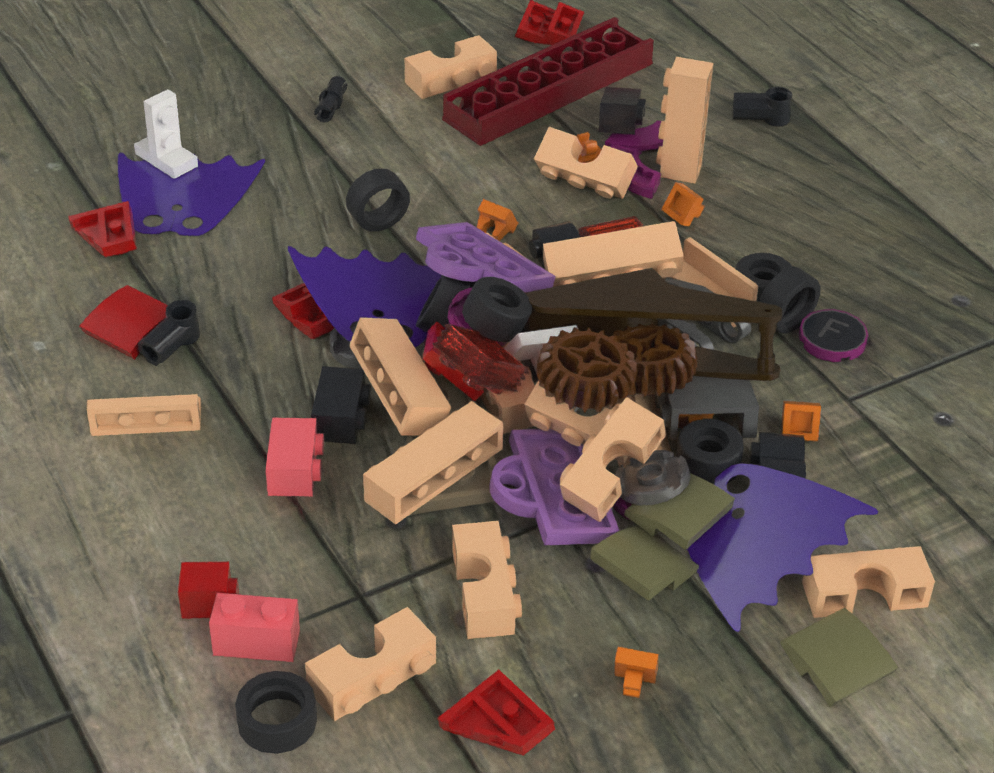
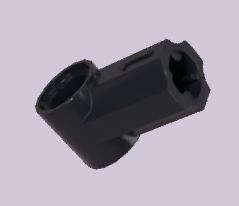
M773 87L768 89L766 93H734L733 119L764 120L767 124L777 127L787 125L791 117L792 92L784 87Z
M177 300L170 303L166 308V318L138 343L139 352L146 358L147 362L157 366L169 358L180 346L190 345L198 340L200 328L197 308L191 301Z

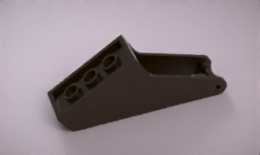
M653 268L525 293L532 305V313L524 326V332L576 325L579 331H586L589 327L592 332L596 333L604 330L605 336L610 337L613 336L614 331H624L625 326L633 328L637 327L639 323L646 326L652 322L654 326H658V319L758 323L760 352L757 354V359L695 346L697 368L696 374L693 376L772 381L780 376V366L775 363V354L773 353V335L776 332V323L782 319V309L776 305L674 286L667 283Z

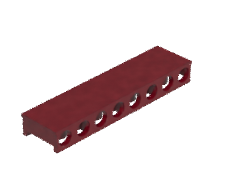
M613 17L443 94L442 120L479 146H482L652 65L654 40L651 38L646 40L640 39L618 25L619 19ZM608 28H612V32H608L603 36ZM591 37L590 42L585 41L587 38ZM567 47H570V48H571L570 51L564 52V53L562 54V52H563V50H564L565 48H567ZM549 56V61H543L545 57ZM528 66V71L519 73L523 67ZM506 76V81H499L501 77ZM484 86V91L475 93L479 87ZM457 97H462L459 107L452 103Z

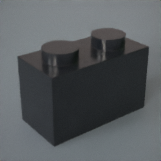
M605 88L600 102L599 132L635 135L637 125L643 124V117H645L646 99H641V89Z
M322 366L311 418H316L317 433L324 434V442L356 444L358 431L365 429L366 408H363V406L370 405L371 384H365V372L363 369Z

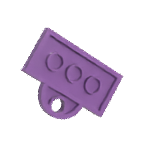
M468 222L418 227L416 240L428 247L425 259L426 264L433 271L443 276L477 282L482 277L502 278L519 287L524 293L551 288L554 285L555 275Z
M541 429L511 430L509 443L513 456L500 460L494 466L489 483L490 494L500 507L517 516L535 518L544 545L598 544L620 531L612 509L608 511L601 522H598L565 501L562 497L560 488L561 474L570 463L575 464L581 457L583 444L580 446L572 445L565 441L560 433L552 429L548 431ZM502 484H510L517 489H509Z

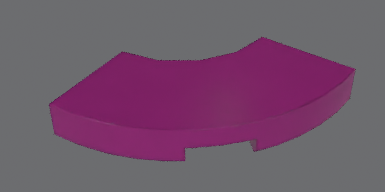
M657 120L652 125L636 128L635 135L612 133L605 141V146L610 147L611 144L638 149L640 150L639 155L645 150L657 149L658 151L659 146H663V139L658 138L661 121Z
M611 144V148L632 154L638 166L627 190L653 199L660 184L661 173L649 169L641 162L639 158L640 150Z

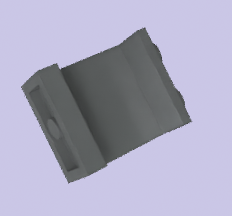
M693 376L692 382L686 383L684 389H675L673 394L664 392L661 393L660 397L655 395L656 408H660V418L664 419L670 440H677L680 414L734 413L742 438H757L759 404L750 380Z

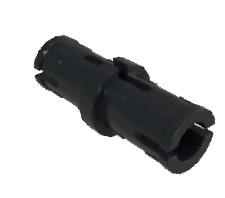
M340 76L332 77L327 88L323 89L319 96V104L314 110V115L318 114L316 118L320 122L331 121L335 110L339 109L343 103V94L347 90L348 85L347 83L344 84L346 80Z

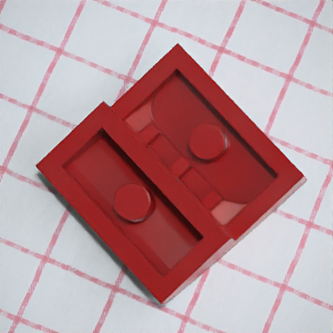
M530 0L515 37L533 43L554 45L576 35L584 11L559 2L556 10Z
M305 283L272 297L273 304L283 316L314 340L334 329L311 296Z
M126 285L103 300L84 319L79 327L85 334L135 360L140 353L138 343L166 318L165 312L168 305Z

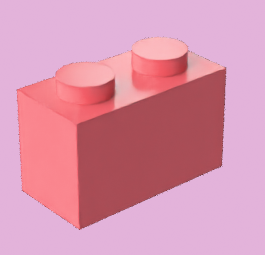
M272 418L266 462L268 496L313 497L314 481H321V459L316 458L317 455H323L324 434L317 433L316 418Z
M217 593L209 621L213 656L293 662L300 634L298 599Z

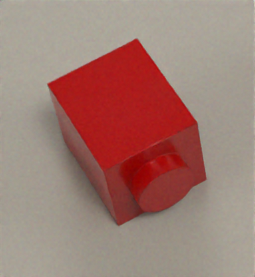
M229 561L181 562L178 597L182 619L211 618L217 593L239 594L238 578H231Z

